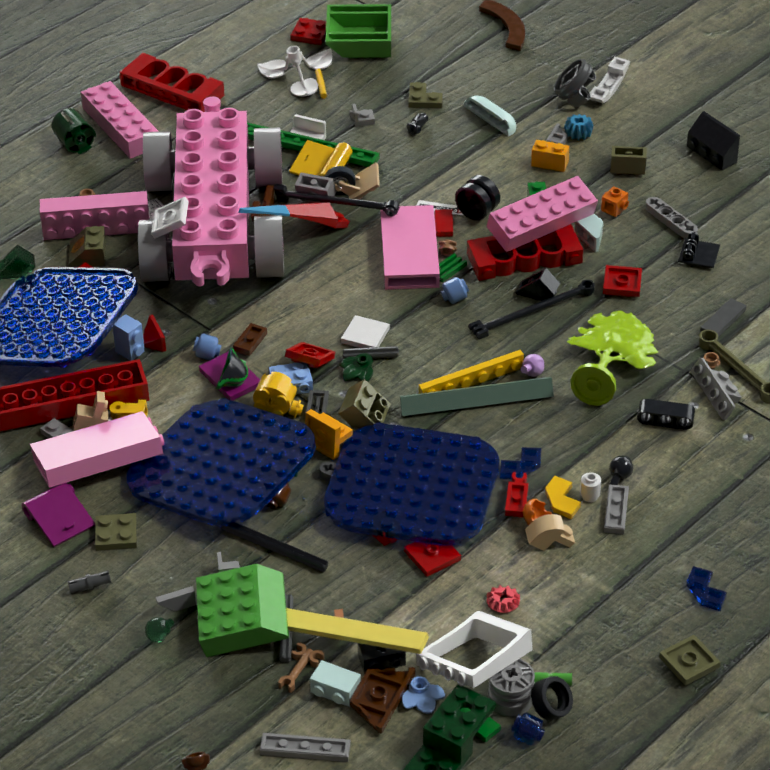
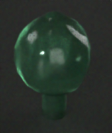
M162 617L151 618L145 626L147 638L152 642H163L170 634V627L174 625V621L172 619L166 620Z

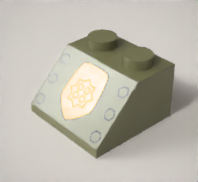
M104 226L85 227L70 241L69 267H79L85 262L91 266H105L106 238Z

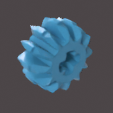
M572 114V117H567L564 129L571 139L585 140L586 137L591 136L593 122L586 115Z

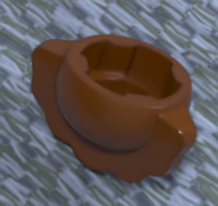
M205 752L192 753L182 759L184 768L188 770L206 769L210 763V755Z

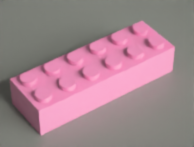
M109 81L81 92L83 109L130 159L143 154V133L159 131L119 89Z
M576 176L491 212L486 227L503 249L508 252L593 215L598 200L579 176Z
M147 191L40 199L43 239L74 238L85 227L104 226L105 235L138 233L139 220H150Z

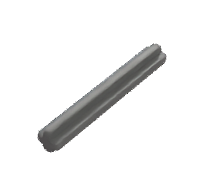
M285 594L286 608L293 609V596ZM288 631V639L280 640L279 660L282 663H289L291 661L292 631Z

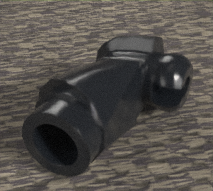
M423 112L417 114L412 122L407 124V131L412 135L419 134L421 128L428 121V116Z

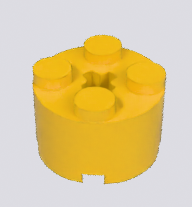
M271 372L268 375L264 374L253 394L254 408L276 418H281L289 411L297 393L296 385L293 386L292 380L283 373Z

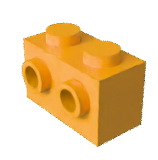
M536 140L532 148L531 166L565 172L569 163L570 146Z

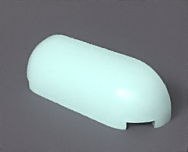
M472 96L464 102V107L508 137L516 131L514 118L487 98Z

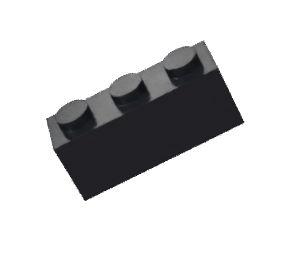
M705 111L701 112L688 132L687 147L722 171L737 163L740 135Z

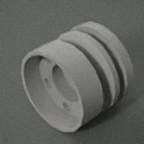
M518 659L489 678L488 698L496 702L494 711L500 715L508 717L520 716L528 712L532 707L531 692L535 684V674L528 662Z

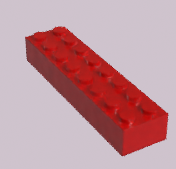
M140 359L0 387V431L44 423L54 418L58 420L73 417L77 404L93 407L97 391L105 392V400H108L107 409H110L109 407L112 403L118 401L125 404L138 403V400L150 401L148 383Z

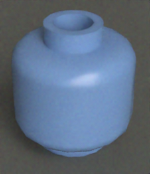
M454 277L443 283L441 295L445 301L449 300L451 304H456L467 298L469 289L464 279L460 280L458 277Z
M201 334L200 337L196 336L193 351H195V355L199 358L212 360L215 355L219 356L221 345L218 344L219 340L217 337Z

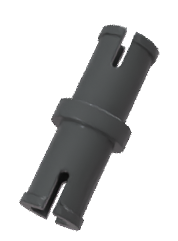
M108 570L93 575L89 573L85 574L86 577L68 580L71 594L85 589L93 590V587L111 583Z

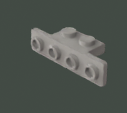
M700 357L692 367L691 373L721 419L726 420L735 409L733 402L738 403L742 397L726 372L712 370L705 359Z

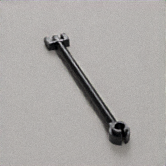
M274 185L277 201L288 202L289 198L380 209L388 216L396 215L400 208L399 204L394 200L381 203L288 191L286 185Z
M583 280L577 288L485 324L477 320L470 323L468 328L477 339L488 337L490 329L579 294L591 296L595 291V283L592 280Z

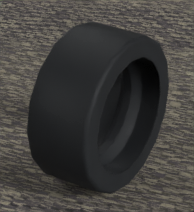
M550 676L535 683L531 692V701L540 717L546 720H555L569 714L573 705V695L564 679L558 676ZM548 686L553 689L557 696V710L553 709L547 700L546 691Z

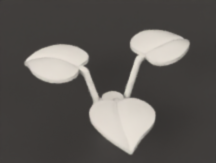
M290 46L287 49L288 56H286V61L278 59L257 64L260 73L270 79L281 77L284 74V70L288 69L289 62L293 66H297L301 81L295 82L291 86V92L295 96H307L317 91L318 83L313 78L303 79L299 66L301 61L303 60L308 68L313 67L314 70L325 69L332 64V50L330 48L305 59L298 46Z

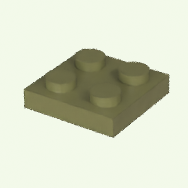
M136 513L96 516V551L137 548Z
M695 635L678 642L659 654V658L685 686L720 668L721 663Z

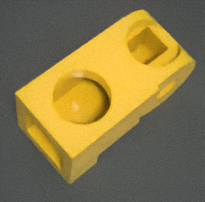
M138 400V403L126 404L118 401L112 403L109 407L112 420L141 411L144 412L146 417L148 415L146 400Z

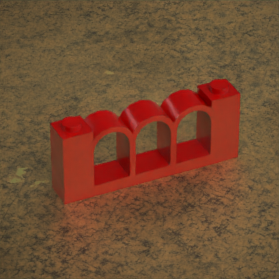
M146 53L140 54L120 71L121 86L185 110L198 109L205 112V107L203 106L204 99L208 97L221 99L225 96L224 82L211 77L207 79L205 75L200 73L188 74L187 69L184 67H170L169 63L165 60L156 59V57ZM153 75H158L153 80L149 78ZM171 82H177L172 87L168 85ZM197 88L191 94L187 93L188 90Z
M571 224L508 251L507 254L510 258L508 260H498L493 257L492 254L506 252L494 236L467 240V256L478 281L493 279L496 276H509L516 269L521 272H533L540 265L546 268H557L563 264L570 266L583 263V247ZM555 244L558 251L548 252L543 250L541 246ZM531 248L534 255L523 256L516 250Z

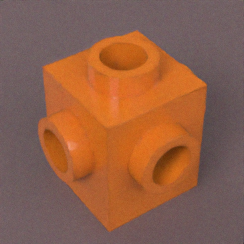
M613 186L602 196L601 211L617 217L629 205L628 192Z

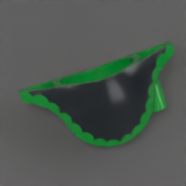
M233 348L229 350L221 377L215 389L239 387L248 376L246 361L239 359Z

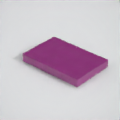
M229 351L199 365V371L215 387L221 377ZM248 368V376L241 386L235 388L223 387L218 390L231 402L255 390L260 379Z

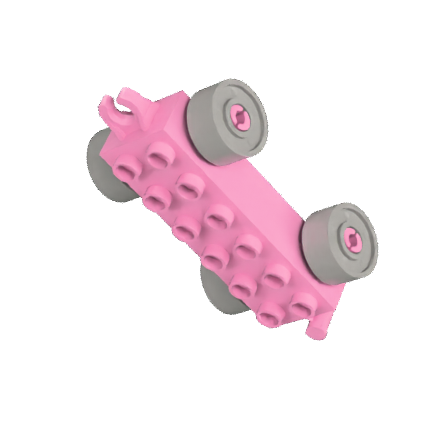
M208 97L203 101L205 112L198 109H190L184 113H177L176 149L172 148L170 131L144 132L143 170L146 191H173L174 187V201L186 197L189 202L186 224L173 230L172 238H169V233L154 239L151 235L153 220H139L138 254L141 281H170V262H174L175 280H192L196 286H203L204 279H217V284L223 286L229 281V278H249V259H255L257 278L284 277L282 215L254 216V235H249V213H238L239 208L249 207V170H255L256 188H265L267 185H283L280 127L254 128V147H249L247 111H238L234 108L220 110V99Z

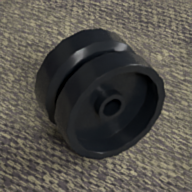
M475 175L456 191L455 202L463 215L471 220L480 221L500 203V192L495 183L483 175Z

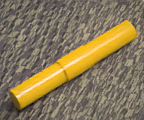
M316 69L315 75L320 96L322 99L327 98L322 71L321 69Z

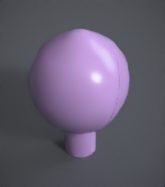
M537 354L527 355L523 359L521 372L531 377L542 374L544 371L543 358Z

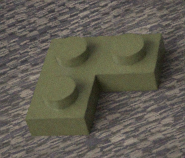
M410 83L409 108H442V93H426V83Z

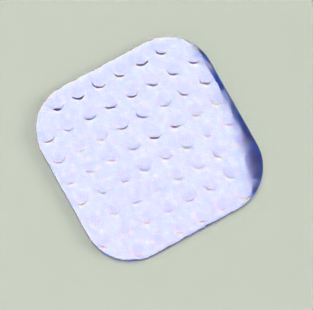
M47 267L35 270V273L27 277L24 275L16 280L0 298V365L65 368L69 364L93 355L137 294L138 283L132 272L122 268Z
M226 398L208 401L199 405H193L190 410L184 413L162 434L165 443L162 446L163 454L140 460L130 465L126 477L127 484L132 495L141 501L205 524L227 526L229 522L238 520L243 522L250 519L269 503L312 458L316 449L315 437L312 430L299 421Z
M381 422L357 429L350 438L345 440L324 496V511L326 516L333 520V524L350 532L383 537V532H385V537L442 546L460 544L463 539L475 537L483 527L499 473V456L489 443L477 436L472 437Z

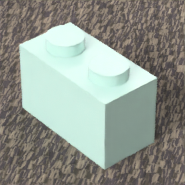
M321 661L310 678L311 693L332 700L337 704L350 707V699L361 682V674Z

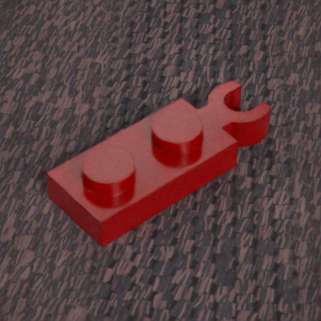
M516 472L512 473V482H508L505 516L523 517L529 485L526 473L523 474L522 478H517Z

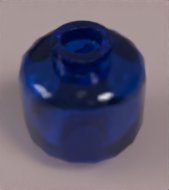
M527 712L523 713L522 716L518 714L511 728L514 731L513 737L527 745H532L535 741L540 742L545 733V730L542 729L543 721Z

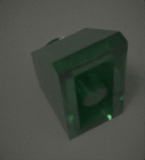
M16 245L0 261V280L23 278L28 273H31L35 268V255Z

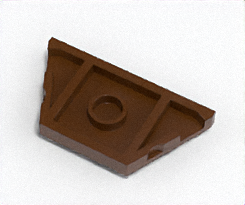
M408 667V671H395V668H386L384 670L368 669L350 699V706L378 733L382 734L403 694L415 676V668Z

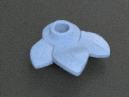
M418 676L412 679L409 684V690L403 694V706L405 709L416 706L420 712L431 714L435 710V700L445 698V693L440 686L430 684L425 677Z

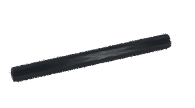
M227 518L221 522V529L321 572H325L328 568L327 560Z

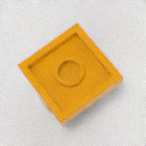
M310 409L306 412L304 443L335 460L339 457L340 444L353 436V429L324 412L319 414Z

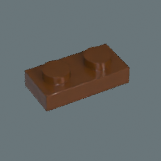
M250 323L234 343V351L251 356L267 335V328Z

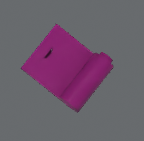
M63 483L54 486L21 504L25 516L30 521H36L53 547L95 527V522L76 497L71 484Z

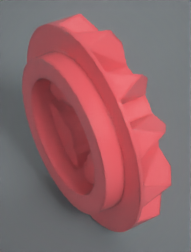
M499 585L498 588L492 587L491 591L487 592L486 601L492 610L507 613L519 606L520 594H517L516 588L510 589L509 585L506 587ZM504 595L507 596L506 598H504V600H502V602H500V598H502Z

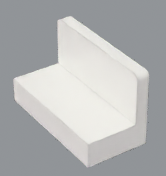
M296 114L293 116L294 127L290 131L291 133L321 140L326 139L325 121Z

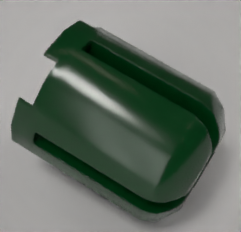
M72 108L63 109V113L69 122L58 112L53 118L51 127L69 152L83 154L90 150L94 137H96V132L79 111Z

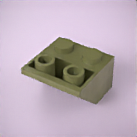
M612 146L610 173L645 174L647 147Z
M364 379L348 389L338 414L353 427L379 431L391 404Z

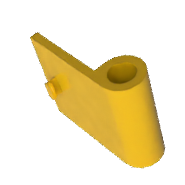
M307 140L289 172L298 176L300 173H307L325 177L329 169L336 166L345 167L353 151L347 143H338L336 148H332Z

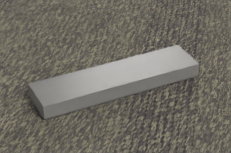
M263 733L260 755L348 762L351 740Z

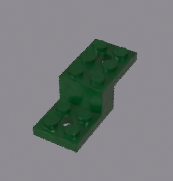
M457 684L423 727V745L403 770H461L473 754V736L496 708V702ZM469 708L471 711L462 712L460 709Z

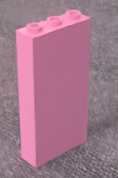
M399 206L398 213L394 216H388L383 210H380L385 290L440 288L434 206Z
M143 411L30 444L33 461L49 488L163 454L162 446L165 445L162 434H158L157 427L152 425L150 417H146Z

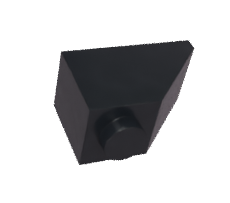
M545 268L522 280L515 293L542 301L546 298L554 297L557 294V288L560 283Z

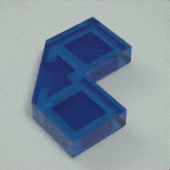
M522 447L521 461L501 460L500 479L512 480L513 472H516L517 478H522L524 473L529 475L540 468L542 448Z
M693 566L687 579V587L700 606L721 612L727 592L708 587L713 577V572Z

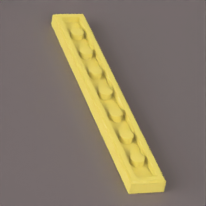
M286 608L288 631L417 654L422 653L429 638L427 632Z

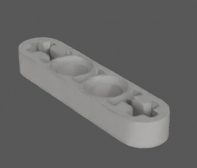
M650 197L646 200L647 212L682 238L688 239V235L691 232H698V228L694 223L660 198Z

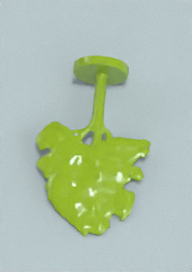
M614 311L608 317L603 316L602 313L594 314L587 322L595 327L589 329L579 327V333L585 335L573 336L567 341L571 345L594 350L600 357L598 364L587 363L581 365L574 371L571 377V389L574 395L582 402L600 406L608 403L613 398L616 391V380L613 374L606 368L611 361H627L637 369H645L656 364L653 357H647V355L658 353L654 344H652L654 342V334L651 333L646 324H643L631 312ZM611 352L620 354L615 357L610 356Z

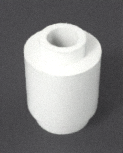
M590 472L581 477L580 494L584 501L595 502L601 492V477L596 473Z

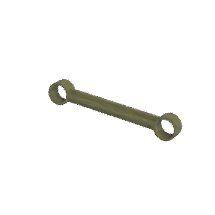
M709 329L701 331L699 334V347L704 350L714 351L760 391V399L763 402L770 403V394L766 393L770 392V382H765L718 342V334L715 331Z

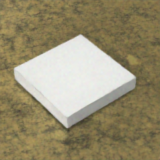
M186 197L155 210L151 231L154 239L185 226L189 202Z
M355 315L341 337V343L358 348L379 347L390 329V324Z

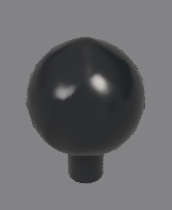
M617 456L612 459L609 470L613 477L609 484L618 485L620 480L631 476L634 468L628 456Z

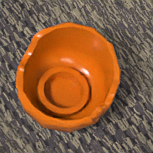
M535 498L528 500L525 504L523 517L528 526L535 519L552 514V512L545 510V502Z

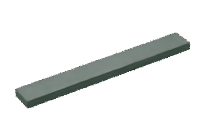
M552 377L399 397L401 415L408 416L554 397Z

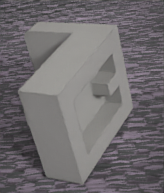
M352 104V110L349 111L350 120L354 121L355 127L375 125L372 109L357 111L356 104Z

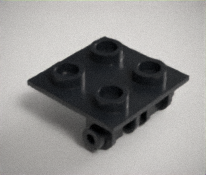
M691 232L688 235V239L684 240L678 262L714 268L720 244L699 241L698 233Z

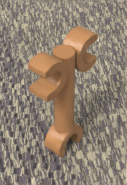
M297 643V650L300 652L292 650L291 655L294 660L299 661L288 676H283L279 679V688L282 689L285 684H289L288 690L292 693L295 690V680L309 662L312 667L317 668L319 665V660L317 659L324 660L323 651H313L309 648L306 650V646L303 643Z

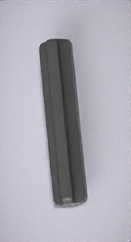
M397 346L344 349L343 358L356 357L361 353L371 355L372 359L394 358L399 356V349Z

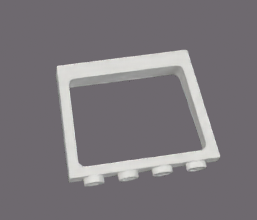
M476 611L458 627L425 647L421 654L416 653L417 666L421 670L427 669L432 671L434 675H442L448 681H457L460 686L467 685L475 688L533 650L531 629L481 611ZM473 638H479L503 647L502 650L473 670L440 657Z

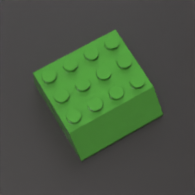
M391 4L327 5L326 45L342 58L391 57Z
M253 564L196 578L199 642L206 657L289 638L283 572L259 564Z

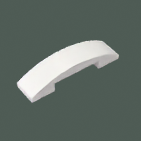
M614 57L608 66V72L598 87L594 86L591 90L590 99L601 103L608 101L621 84L630 61Z

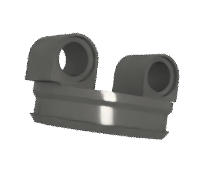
M578 59L571 63L556 80L553 88L554 93L558 94L561 100L568 99L567 102L574 108H579L591 98L589 91L585 87L596 80L592 66L586 63L585 59Z

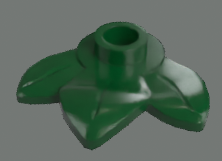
M361 353L356 357H347L342 360L340 367L344 368V381L359 377L360 381L365 379L369 382L373 376V369L371 367L373 359L371 355Z

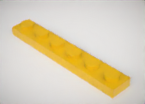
M521 350L419 384V394L467 388L517 371L522 367L524 354Z

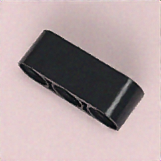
M644 399L639 403L637 420L644 425L688 430L693 427L695 408L684 403Z

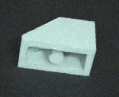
M593 214L575 222V233L594 252H598L602 239L603 221Z

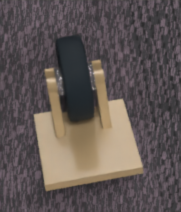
M376 162L356 175L347 167L336 166L329 169L325 177L333 178L336 190L335 195L346 194L350 199L359 200L379 187V166Z

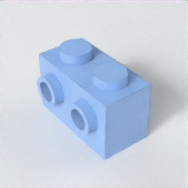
M126 314L112 323L115 352L130 361L145 352L142 323Z

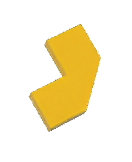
M554 475L545 487V494L551 503L554 513L572 519L580 509L581 502L566 496L572 488V482Z

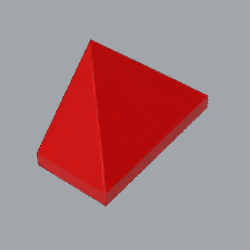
M149 315L143 333L144 347L165 352V336L154 315Z

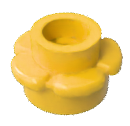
M293 400L289 415L294 416V418H296V415L301 416L304 407L301 404V400Z

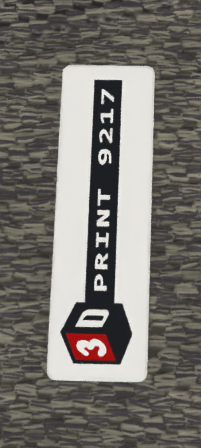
M421 200L417 203V206L433 205L434 212L435 210L452 209V214L463 215L457 205Z

